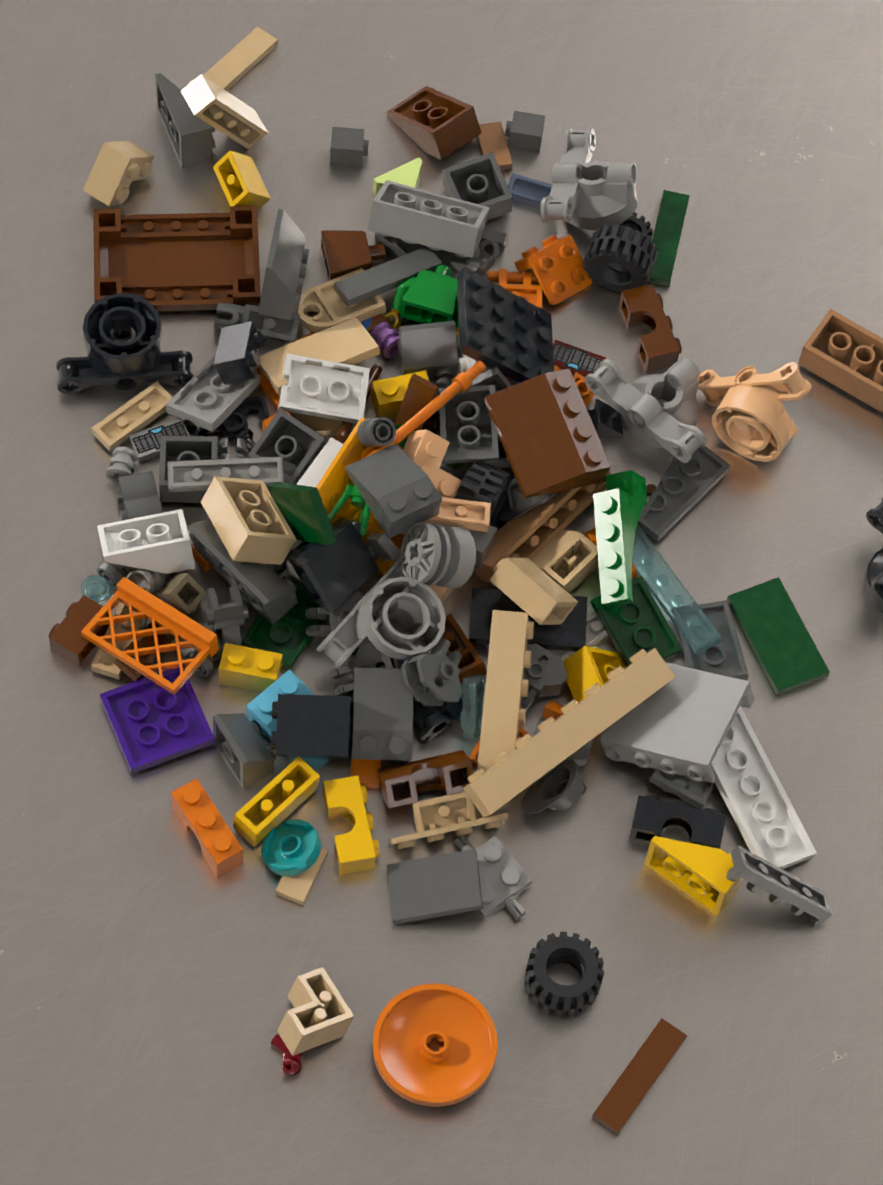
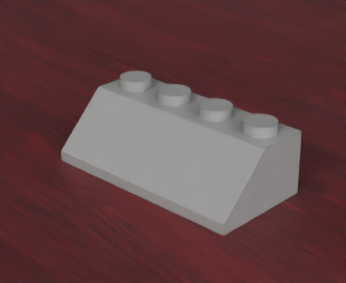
M386 180L373 200L368 230L382 237L392 236L399 238L408 244L418 243L427 246L431 250H444L452 252L457 257L473 258L479 246L490 207Z

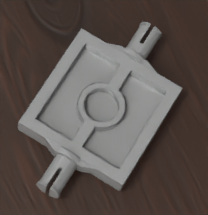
M461 835L460 839L457 838L454 843L461 851L471 849L477 851L484 908L477 911L483 919L496 910L504 909L505 907L516 921L520 919V916L523 917L526 912L516 899L522 891L532 885V880L495 835L484 844L473 848L464 835Z

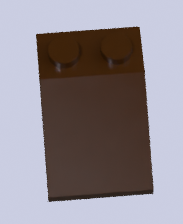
M428 86L423 87L386 112L387 116L422 150L440 160L448 158L454 151L463 145L469 144L482 133L474 106Z

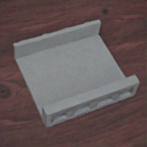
M666 663L676 677L605 729L600 739L605 754L614 761H626L642 768L651 767L662 770L667 774H679L695 781L703 780L714 783L716 778L711 763L739 707L751 708L755 700L750 682Z

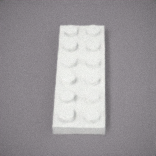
M740 706L711 763L716 778L714 782L750 852L784 869L813 858L817 852Z

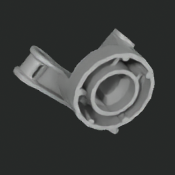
M567 128L564 133V150L561 162L554 163L553 186L550 195L541 201L540 214L542 221L564 220L580 229L593 231L599 227L604 228V225L614 226V224L619 225L632 216L638 205L635 186L637 180L636 164L634 162L607 163L605 161H591L596 146L595 130L589 128L587 131H573L571 128Z
M682 358L679 362H675L664 374L642 376L630 384L614 362L604 359L600 363V367L593 374H588L585 377V384L589 390L621 414L624 429L634 440L645 446L665 448L684 463H688L692 459V454L698 448H703L707 444L706 436L696 427L699 410L696 393L700 371L691 360ZM657 399H663L668 402L663 403V406H661Z
M399 557L379 582L368 591L348 616L325 638L316 650L319 652L323 651L335 662L337 669L356 650V647L366 636L377 650L390 658L405 660L425 653L430 654L432 648L438 644L445 631L446 615L442 602L432 588L419 582L417 579L404 576ZM387 613L390 615L389 618L399 621L404 628V632H408L409 635L396 631L389 623Z

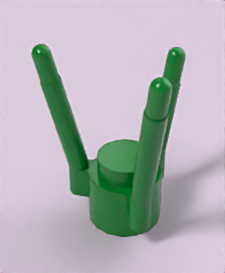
M347 484L344 494L331 510L328 517L331 523L350 497L352 499L351 505L362 509L358 525L361 528L360 534L364 536L371 510L356 486Z

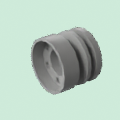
M426 522L415 523L408 529L403 538L400 552V563L405 577L417 579L426 585L435 584L440 587L459 588L469 580L473 573L476 561V547L474 538L468 530L461 527L440 526Z

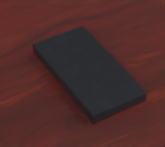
M473 588L469 641L473 644L489 645L493 610L525 611L501 590ZM572 596L578 603L562 624L540 625L529 616V621L534 622L533 639H528L527 644H538L548 650L577 652L586 646L588 597Z

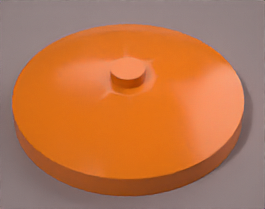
M438 983L414 986L395 996L379 1015L372 1042L375 1065L384 1082L402 1098L415 1104L430 1107L456 1104L476 1093L488 1080L493 1070L498 1048L496 1029L485 1007L466 991L454 986Z

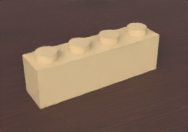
M199 75L191 80L181 90L182 95L196 117L245 148L250 149L268 134L253 108L203 75Z

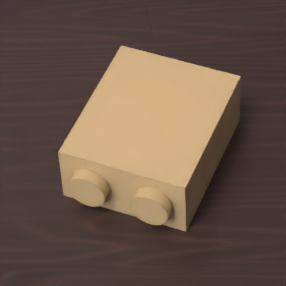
M506 557V559L500 560L493 569L494 575L490 581L540 625L562 624L578 603L575 598L529 558Z

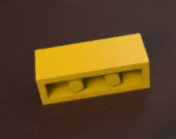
M298 756L235 814L233 828L255 847L273 828H276L318 789L320 775Z

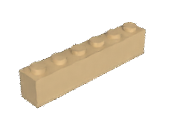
M493 610L477 766V770L482 768L484 772L494 766L491 760L503 751L510 754L517 749L514 743L521 739L518 738L519 726H525L526 709L521 708L522 697H528L529 680L524 679L525 668H530L532 656V651L527 650L528 639H533L534 622L529 621V615L525 612Z

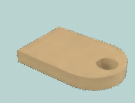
M360 268L306 290L301 295L297 315H300L299 322L305 329L317 333L354 317H357L361 322L386 312V304L381 296L377 295L348 307L335 292V282L363 272L364 270ZM308 312L319 313L314 317L306 316Z

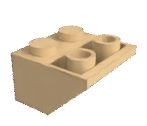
M562 530L531 561L570 594L598 567L597 545L581 532Z

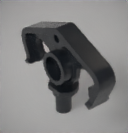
M260 396L246 398L213 432L220 431L224 436L234 439L236 445L237 438L243 439L247 444L246 450L250 453L256 443L253 441V432L251 429H248L245 415L250 410L257 409L259 411V420L263 421L269 418L270 415L265 399ZM197 428L195 436H207V434L212 432L206 429L199 432Z

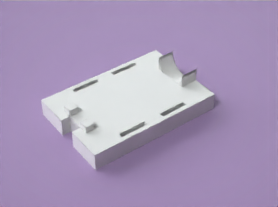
M286 354L283 379H288L287 386L282 385L278 410L282 409L287 412L357 424L361 418H364L370 368Z

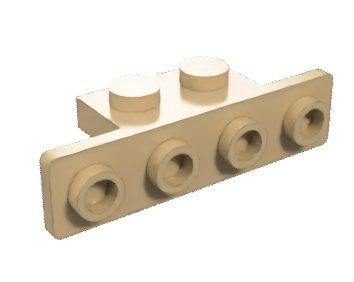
M465 791L411 803L417 833L389 839V844H397L398 849L415 846V839L426 837L427 843L445 839L444 833L455 831L456 836L473 833V826L484 824L485 830L503 826L502 820L508 819L509 815L507 812L476 819L473 802Z

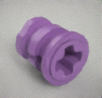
M382 322L371 331L370 335L378 344L379 349L383 350V356L391 359L397 356L399 333L392 329L389 322Z

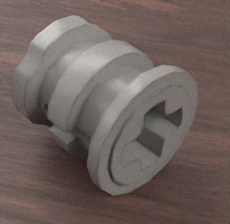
M116 447L113 450V458L110 461V468L106 471V477L115 483H119L118 477L132 475L134 472L138 454L127 447Z

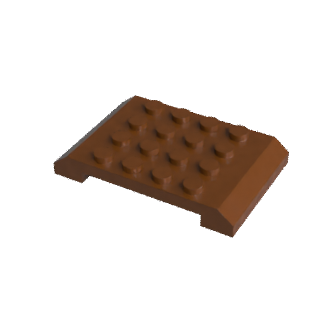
M230 206V213L121 215V209H93L95 303L105 296L118 293L137 295L149 301L157 311L217 310L219 302L246 306V304L255 306L260 303L257 206Z

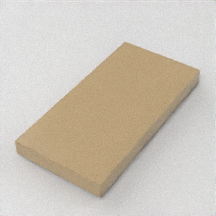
M354 317L260 355V365L258 367L278 395H280L282 385L287 386L288 379H283L286 354L355 365L379 355L380 349L358 318Z

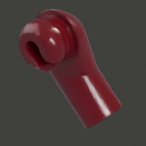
M277 1033L272 1039L271 1045L283 1053L282 1071L290 1076L297 1075L303 1067L302 1053L292 1056L279 1033Z

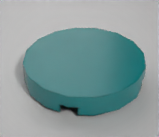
M300 819L282 822V826L277 829L273 828L266 835L262 843V857L267 867L275 874L295 876L303 873L316 862L320 855L322 843L318 832L309 822Z

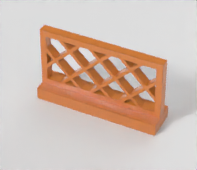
M125 577L118 582L115 594L81 631L82 637L174 695L207 656L213 657L219 650L215 633ZM121 602L129 607L130 614L112 616V610ZM147 618L152 622L153 628L135 631L134 620ZM131 621L132 632L115 634L114 623ZM110 624L111 635L99 637L92 633L98 626ZM170 633L175 636L176 643L158 645L157 635ZM154 635L155 646L138 649L137 638ZM133 639L134 650L121 651L117 649L116 641ZM194 648L199 653L193 659L182 660L180 649ZM177 650L178 661L161 663V652ZM156 653L158 664L144 666L140 663L139 656ZM180 668V675L173 683L163 678V670Z

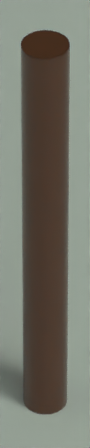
M374 364L369 372L366 401L372 390V381H377L383 370L378 364ZM343 421L335 436V440L344 443L355 423Z

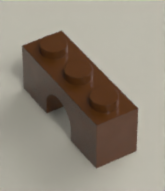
M653 284L622 291L619 308L627 328L643 326L651 331V333L640 335L637 352L645 372L671 367L675 362H678L679 354L682 353V347L679 338H675L673 335L670 316H666L664 313L663 300L660 293L656 294Z
M464 750L378 769L382 798L389 808L418 802L417 795L429 790H442L447 795L464 791L463 788L470 783L467 778L473 774L472 761Z

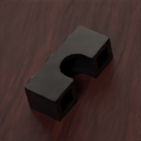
M639 795L629 839L650 844L654 836L661 837V833L665 829L676 827L687 834L689 843L720 849L727 815L720 814L715 809L705 808L702 810L693 808L684 802L671 803L663 801L654 795Z

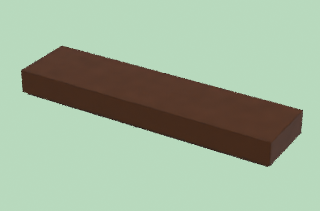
M661 1018L593 1113L592 1118L618 1135L684 1043L687 1035Z

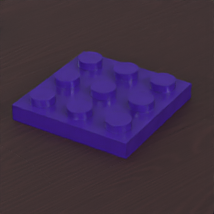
M180 668L163 671V678L173 683L180 675ZM147 677L100 694L101 703L131 774L215 744V738L189 679L175 695Z

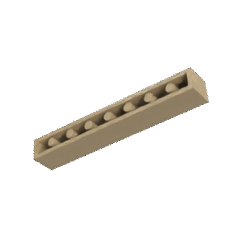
M655 648L647 653L644 649L640 650L629 658L632 664L623 669L620 665L606 676L609 681L600 686L597 682L583 693L586 698L577 703L574 699L560 710L563 715L554 720L551 716L537 727L540 732L531 737L528 733L516 741L514 745L517 749L507 754L506 751H503L493 758L491 762L494 766L484 772L480 768L467 778L470 783L463 789L482 816L486 817L494 813L674 679L676 676Z

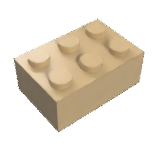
M214 477L201 500V504L232 560L282 565L296 538L265 483L259 480Z

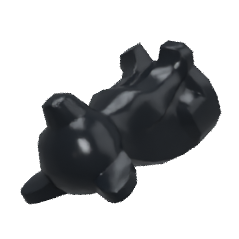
M413 695V722L420 728L419 737L422 740H432L450 725L451 719L439 707L424 706Z

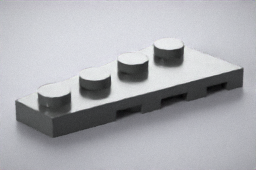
M706 446L698 448L692 454V459L688 463L681 462L674 456L667 471L661 477L656 490L650 496L647 502L648 505L643 508L637 526L658 542L729 472L731 465Z

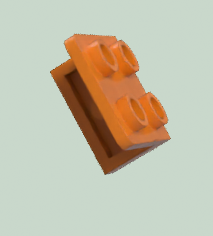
M556 234L541 241L542 247L537 249L536 246H533L521 253L522 258L514 262L518 272L530 268L533 269L551 305L562 302L592 284V279L588 276V272L584 270L583 259L571 234L557 238Z

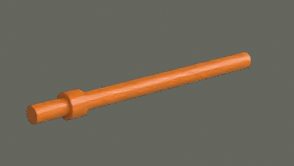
M478 361L466 372L459 373L453 378V383L396 430L395 439L391 444L376 447L367 456L395 443L398 445L455 395L466 391L472 386V381L486 370L484 363Z

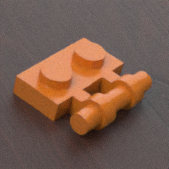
M507 269L488 271L487 280L498 282L494 284L501 285L509 292L521 296L526 301L542 308V288L540 285H531V283L539 284L531 270H523V272H507ZM507 282H511V283H522V284H507Z

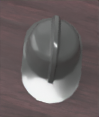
M514 477L507 491L509 502L503 507L499 519L503 522L514 520L535 506L547 502L557 492L524 498L518 481Z
M573 760L564 761L547 776L534 784L523 796L521 802L522 811L526 814H535L546 808L552 810H567L571 808L587 790L586 785L577 775V763Z

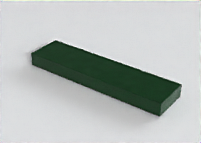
M667 190L663 191L652 239L658 255L648 281L650 283L670 286L690 195Z

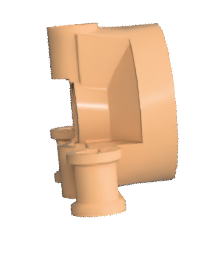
M791 362L766 374H759L754 366H748L740 370L735 376L720 377L714 370L709 369L702 372L698 377L697 388L703 392L706 397V403L709 406H718L712 415V426L718 437L739 455L754 461L768 462L775 460L780 455L788 441L798 431V427L784 409L782 401H795L803 398L811 390V384L808 380L803 379L799 373V366Z

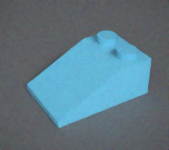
M290 669L246 705L247 719L249 722L254 721L257 724L261 736L270 745L271 732L277 731V719H272L273 701H278V694L314 695ZM284 757L290 764L296 759L295 757ZM302 758L315 772L329 761L328 759Z

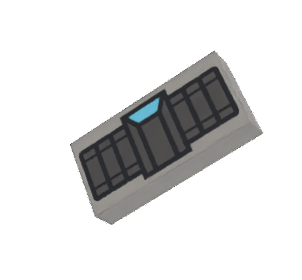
M180 418L128 436L133 450L138 454L137 459L139 463L160 456L161 436H190L184 423L181 425Z

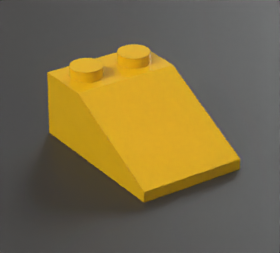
M658 836L652 838L644 862L646 866L716 916L719 915L738 891L742 880L740 877L735 882H732L726 878L727 872L734 866L731 853L727 854L722 849Z

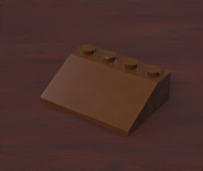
M570 369L541 374L484 398L524 498L597 484L611 468Z

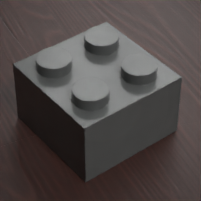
M493 152L443 169V186L448 197L490 207L487 220L512 212V195Z
M161 436L159 468L160 502L201 503L207 490L169 492L167 462L217 460L218 437Z

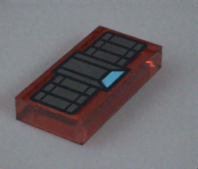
M556 339L553 343L554 365L562 370L570 369L572 375L576 372L583 377L593 374L600 367V363L606 359V357Z

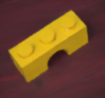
M358 775L323 781L322 794L328 820L345 819L353 826L350 832L334 836V852L339 875L375 869V860L380 857V850L377 839L372 840L370 830H374L372 813H366L364 803H368L366 785H360Z

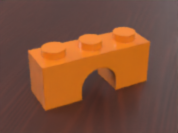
M196 778L172 791L171 805L185 829L191 828L196 835L202 849V855L216 877L218 878L242 865L243 848L199 780Z

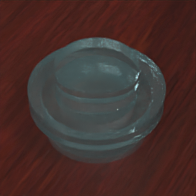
M99 575L88 576L82 582L80 588L82 596L85 595L97 603L104 601L110 593L109 583Z

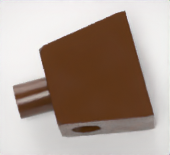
M321 231V251L328 281L360 268L364 271L372 268L373 261L386 260L384 244L368 246L364 231Z

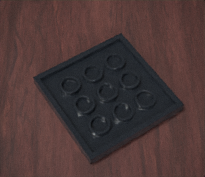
M464 267L457 274L459 352L477 362H483L485 366L491 369L497 366L503 375L518 383L544 373L554 372L551 313Z

